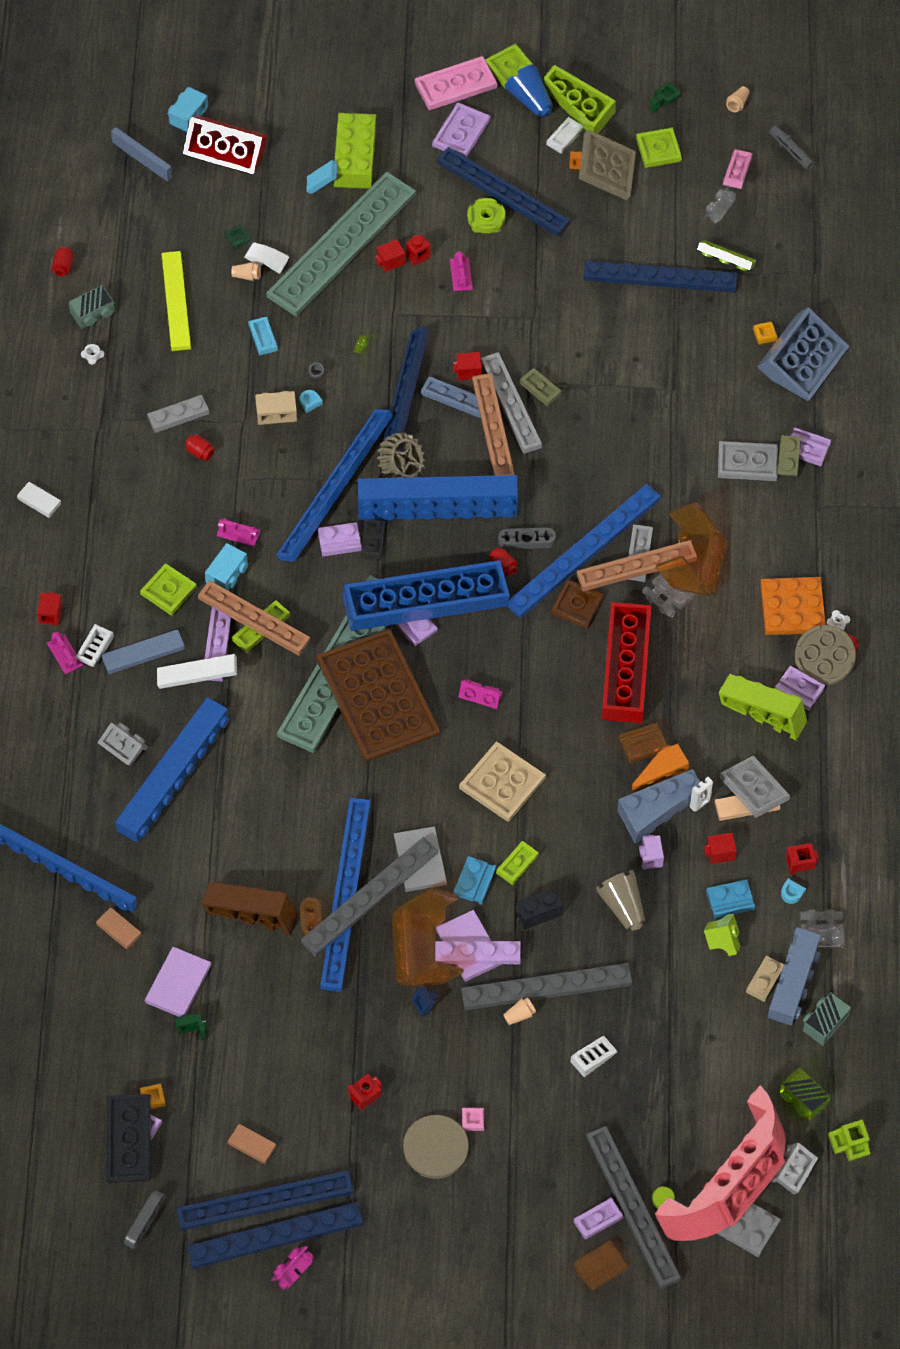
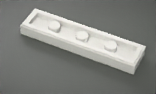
M235 654L157 668V686L161 689L237 675V657Z

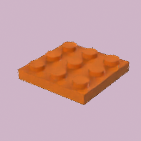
M821 577L761 579L760 587L765 635L804 634L815 626L826 625Z

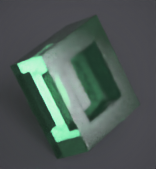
M241 224L224 232V237L234 250L251 241L249 234Z

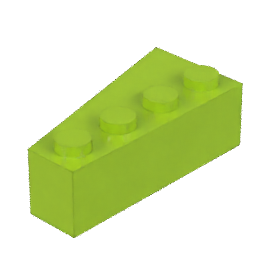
M554 65L544 77V86L547 93L575 121L583 125L586 131L590 130L599 134L616 113L615 100Z
M729 674L719 691L722 705L743 715L749 713L755 721L761 724L765 721L773 725V730L779 733L784 730L790 733V738L794 740L798 739L807 723L803 700L797 695H790L777 688L772 689L764 686L762 683L752 682L742 676Z

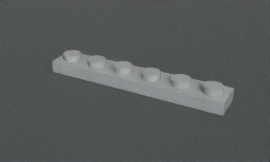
M499 352L482 357L481 364L486 374H492L496 396L523 454L542 448L539 436Z

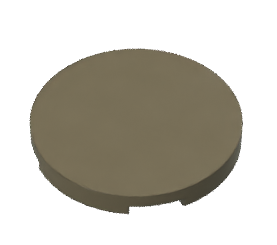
M819 625L809 629L800 637L795 650V662L798 670L825 686L836 684L845 679L852 671L856 660V650L853 641L845 631L836 626Z
M441 1115L426 1116L413 1123L406 1132L403 1142L404 1156L408 1165L421 1174V1176L431 1179L446 1178L453 1175L466 1161L468 1138L464 1129L455 1120Z

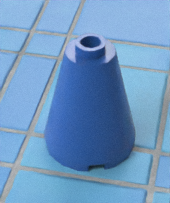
M533 64L527 65L517 71L519 75L515 78L511 76L506 82L505 87L507 91L535 115L546 117L552 112V102L537 67Z

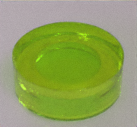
M363 334L359 336L354 352L358 354L363 353L368 342L367 336Z

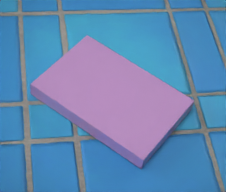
M457 102L432 142V146L443 151L450 147L467 158L490 122L491 116Z
M474 910L436 927V931L442 941H491ZM502 964L455 965L466 982Z
M172 947L145 999V1003L178 1017L186 1014L211 967V962Z

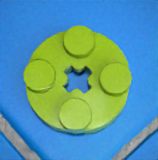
M478 199L475 201V204L470 205L468 208V223L474 232H499L505 222V209L502 205L497 204V201L494 199ZM485 213H488V216L491 217L484 218L482 216H484Z

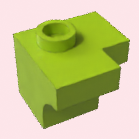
M734 914L726 915L720 920L707 923L704 933L709 949L720 948L725 950L729 956L737 955L741 947L738 939L740 932Z
M863 1120L844 1125L828 1133L834 1153L845 1152L848 1161L870 1155L868 1146L870 1139Z

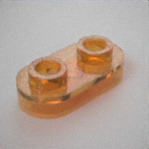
M311 897L305 898L300 903L301 929L304 936L310 932L309 928H315L322 922L320 903L317 899ZM308 909L314 910L311 913L307 912Z

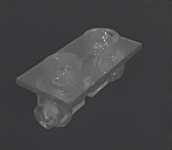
M727 186L724 190L722 188L718 190L714 196L716 200L714 202L711 201L705 209L707 213L703 217L704 219L709 215L714 223L722 220L736 199V194L728 191L730 186Z

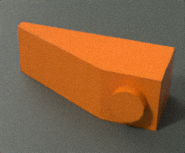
M678 744L668 745L659 751L632 784L631 794L688 771L689 762Z

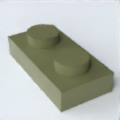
M534 368L520 379V384L547 407L561 396V390Z
M781 435L778 475L798 476L801 437Z

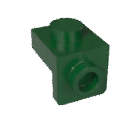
M200 1013L192 1015L183 1014L179 1018H175L178 1035L199 1030L201 1040H206L205 1032H209L206 1019L202 1020Z

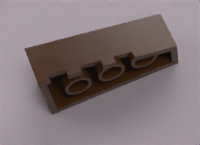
M222 881L218 883L209 882L202 902L208 914L230 920H235L237 917L245 924L252 926L254 922L260 923L265 926V929L271 931L275 927L284 930L283 934L289 936L298 915L289 896L283 891H267L260 887L254 889L241 884L237 886L228 885Z

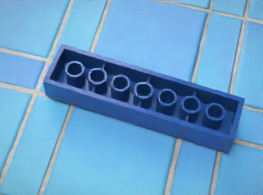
M517 475L358 479L359 520L470 519L472 517L510 518L517 516Z
M500 561L345 584L342 593L351 631L506 607L510 596Z

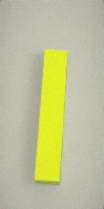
M181 251L162 253L171 350L191 349Z

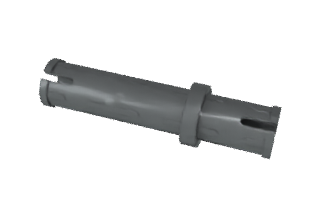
M778 125L771 128L769 134L806 171L814 166L815 161L793 141L790 135H787Z

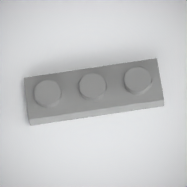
M199 395L148 413L147 416L154 433L208 415L209 409L203 396Z
M633 525L628 557L650 551L653 527ZM646 574L627 580L645 582Z

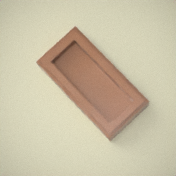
M111 907L96 921L97 926L127 950L142 936L138 929Z
M241 1124L237 1126L228 1140L229 1145L263 1164H266L276 1148L275 1143Z

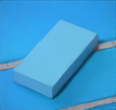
M331 160L307 176L308 193L313 194L337 178V162Z
M263 317L248 321L259 356L278 351L268 318Z

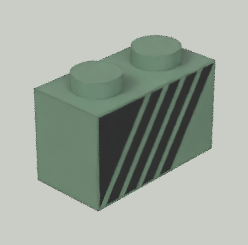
M102 285L69 301L70 313L81 329L91 326L96 321L107 318L115 312L114 301Z
M832 993L826 998L823 996L816 1005L817 1009L813 1013L810 1011L803 1019V1031L822 1046L849 1017L851 1007Z

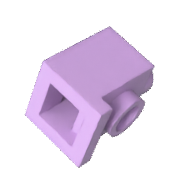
M646 835L642 837L643 844L639 846L642 869L663 867L664 856L660 835Z

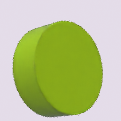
M660 1187L654 1191L652 1202L658 1209L667 1198L674 1200L675 1196L671 1189Z

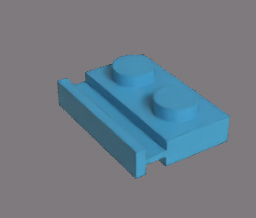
M468 856L453 895L479 902L482 905L495 874L496 865L492 866L487 862Z
M747 880L714 886L706 890L714 918L755 910V904L753 903V897Z

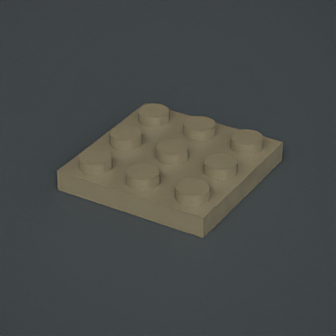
M587 130L584 133L579 179L627 200L631 197L636 151Z

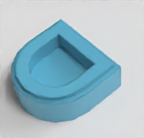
M306 390L300 395V405L306 413L323 404V400L313 390Z
M788 878L781 889V897L786 903H797L804 895L806 888Z

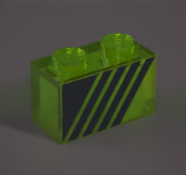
M800 1067L781 1083L780 1092L782 1098L788 1103L791 1102L796 1107L797 1112L802 1117H807L810 1121L829 1104L831 1096Z

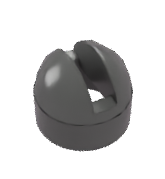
M318 362L312 363L309 366V375L313 379H320L324 375L323 365Z

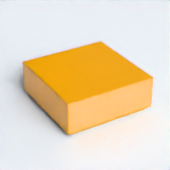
M772 322L753 326L758 345L777 341V334Z
M161 1084L140 1088L141 1094H151V1109L166 1106Z

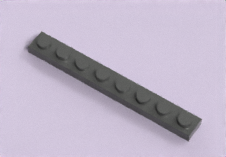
M422 837L301 939V943L316 957L436 856L438 850L425 837Z
M625 963L461 988L464 1010L466 1011L517 1003L521 998L524 1000L527 997L530 1001L632 986L629 965Z
M605 1126L586 1134L587 1141L659 1288L662 1289L679 1282L681 1277L607 1127Z

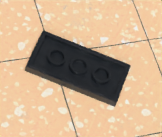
M151 1094L107 1096V1183L151 1181Z

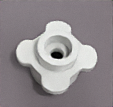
M89 344L81 352V357L86 358L89 364H95L99 358L104 357V352L100 351L97 345Z
M835 610L832 612V617L827 619L826 623L829 626H836L844 631L846 624L850 622V617L840 614V611Z

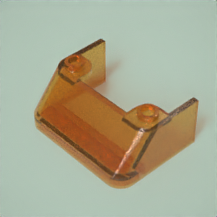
M696 502L670 511L669 515L680 527L678 534L679 542L691 540L697 555V561L689 563L684 556H680L659 563L655 568L666 579L669 586L675 590L704 596L715 594L727 550V542L724 535Z
M431 888L396 908L393 913L392 922L396 980L398 984L404 986L440 985L464 973L463 968L439 961L435 962V928L440 926L445 920V906L458 900V895Z

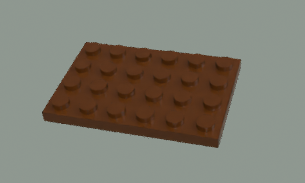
M390 629L316 655V661L365 763L440 735V730Z

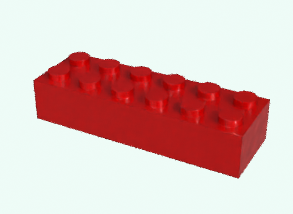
M611 602L601 720L642 723L651 605Z

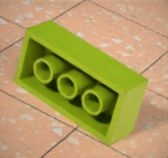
M338 113L335 150L337 178L334 179V187H372L376 115Z

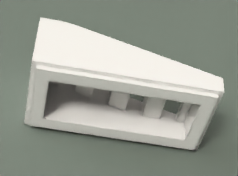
M95 624L76 655V659L94 667L113 640V632ZM99 636L103 638V641L97 639L96 637ZM93 642L98 643V644H100V646L97 647V646L93 645L92 643H93ZM88 648L96 650V653L89 651ZM86 653L92 656L93 658L92 660L84 657L83 655Z
M602 1036L572 1055L571 1063L583 1077H586L614 1056L617 1050ZM601 1044H604L609 1050L607 1053L600 1047ZM597 1049L602 1056L599 1057L594 1050ZM589 1053L595 1058L594 1061L588 1056ZM582 1058H585L589 1064L586 1065Z

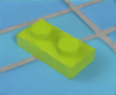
M522 841L496 870V874L511 885H514L537 859L539 852Z

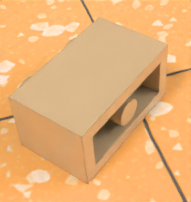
M294 391L255 395L258 425L297 421Z

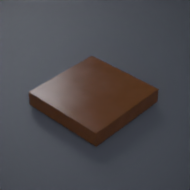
M567 579L551 610V615L588 629L604 594L593 589L582 591L580 584Z

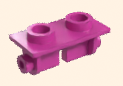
M457 252L454 259H450L453 290H473L469 258H466L463 252Z
M224 518L219 520L218 527L220 528L216 536L254 547L261 530L228 521Z
M59 632L53 633L52 639L47 642V645L64 674L82 667L83 664L76 659L77 654L66 635L59 634Z
M468 679L467 681H461L459 698L497 709L503 692L499 691V688L482 687V684Z
M306 1246L296 1247L288 1255L290 1259L286 1264L281 1263L274 1270L275 1276L271 1280H279L278 1285L283 1290L290 1288L298 1279L299 1275L294 1271L295 1269L303 1273L313 1263L312 1259L314 1256L310 1252H304L307 1249Z

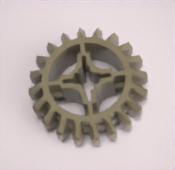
M394 433L384 438L385 441L380 443L382 448L377 450L380 453V456L377 457L380 460L378 467L382 468L380 474H386L385 478H415L423 475L421 471L425 469L423 463L426 461L423 459L425 452L421 451L422 445L417 444L418 439L406 433Z

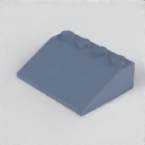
M808 307L796 314L757 367L769 379L808 401L846 352L849 345Z

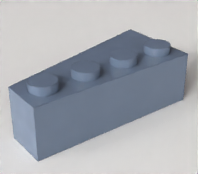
M693 769L618 799L617 811L635 844L646 834L653 832L657 826L670 820L671 816L675 813L682 811L690 805L692 788L695 786L698 788L700 783Z
M796 927L793 943L790 945L786 964L783 966L779 979L780 982L777 984L769 1008L768 1018L791 1026L794 1019H799L802 1007H799L800 1000L805 1001L808 992L805 986L807 982L811 983L814 971L811 970L812 965H817L820 957V952H817L821 935Z

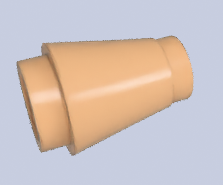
M742 86L730 95L726 102L727 108L732 112L742 110L749 95V90Z
M252 262L232 266V277L251 281L260 279V264Z
M528 997L524 1000L521 998L503 1016L510 1026L533 1017L532 1014L536 1010Z

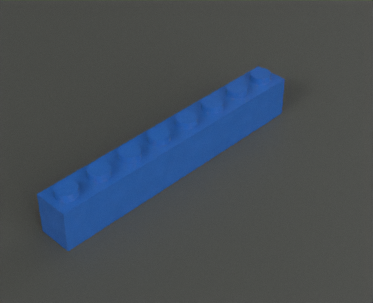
M209 698L205 699L116 820V829L119 833L137 843L141 837L144 838L147 835L149 826L153 821L156 822L159 819L163 807L170 804L172 795L176 790H180L185 777L193 772L198 759H202L205 756L206 748L210 743L213 744L216 741L220 729L227 726L229 717L226 707Z

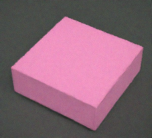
M462 1108V1128L464 1131H484V1108Z

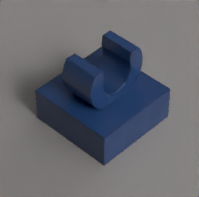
M423 986L416 990L411 1000L421 1017L430 1013L436 1004L435 1000L439 996L435 990L428 992L426 987Z

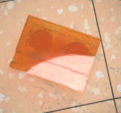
M657 723L619 735V741H621L629 763L657 755L659 751L667 746Z
M610 1240L573 1263L574 1268L588 1285L590 1291H593L628 1269V1265L623 1261Z

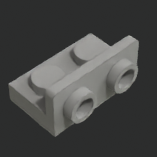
M110 723L97 743L128 766H132L141 751H147L149 747L144 744L145 740L137 734L134 736L130 734V729L124 724Z
M800 1143L785 1146L783 1158L786 1163L770 1181L779 1182L792 1194L799 1192L818 1159Z

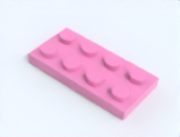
M483 56L415 78V85L428 110L497 88V82Z

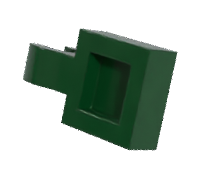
M666 82L655 90V97L650 100L652 105L649 106V109L656 112L663 103L669 106L680 98L681 92L669 82Z

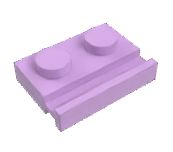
M794 427L791 436L801 437L799 459L822 466L831 440Z
M357 522L318 528L322 557L362 551Z
M430 619L395 624L414 647L438 630Z
M790 666L775 688L784 693L799 696L803 700L804 708L809 711L824 691L825 685Z

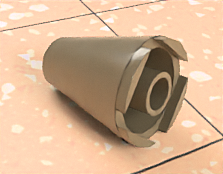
M630 870V875L625 876L623 872L602 882L604 887L600 889L597 886L596 891L627 930L636 931L643 927L642 923L646 920L634 871Z

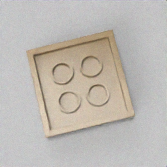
M496 741L460 783L459 789L509 822L546 779V775Z

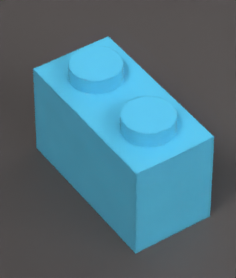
M188 87L179 95L178 101L169 108V123L188 132L191 117L202 116L208 108L207 95Z
M226 543L206 570V583L210 580L227 591L233 588L237 583L238 576L244 573L248 567L247 554Z

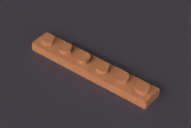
M492 374L473 376L472 382L494 476L515 475Z
M691 540L578 570L577 577L582 591L697 561V555Z
M210 580L198 594L199 600L300 656L310 642L309 636Z

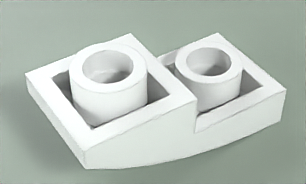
M252 243L245 258L255 262V264H260V268L265 264L280 274L289 256L271 247Z

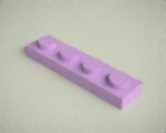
M213 607L211 610L205 659L226 656L231 617ZM223 678L212 679L210 681L223 682Z
M435 941V964H520V941Z

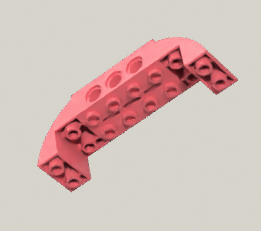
M759 1086L747 1101L755 1118L756 1125L744 1137L737 1149L731 1153L724 1165L718 1169L710 1182L705 1185L697 1198L691 1202L689 1208L670 1198H667L659 1206L655 1215L667 1239L677 1241L697 1240L716 1234L729 1226L734 1227L786 1163L783 1158L786 1145L784 1129L769 1095L762 1086Z

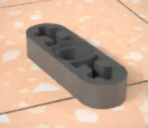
M551 528L503 529L498 535V544L503 549L550 548L555 544L556 534ZM524 535H530L532 540L524 542L521 538ZM547 535L549 540H545L544 536ZM506 536L509 537V541H508V542L505 541V537H506Z
M157 1190L151 1193L129 1230L124 1245L132 1249L138 1247L165 1200V1194Z

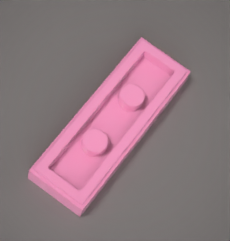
M734 149L723 185L742 188L753 153Z

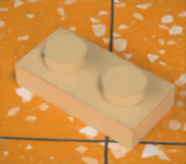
M766 956L747 987L746 993L765 1002L780 977L784 964Z

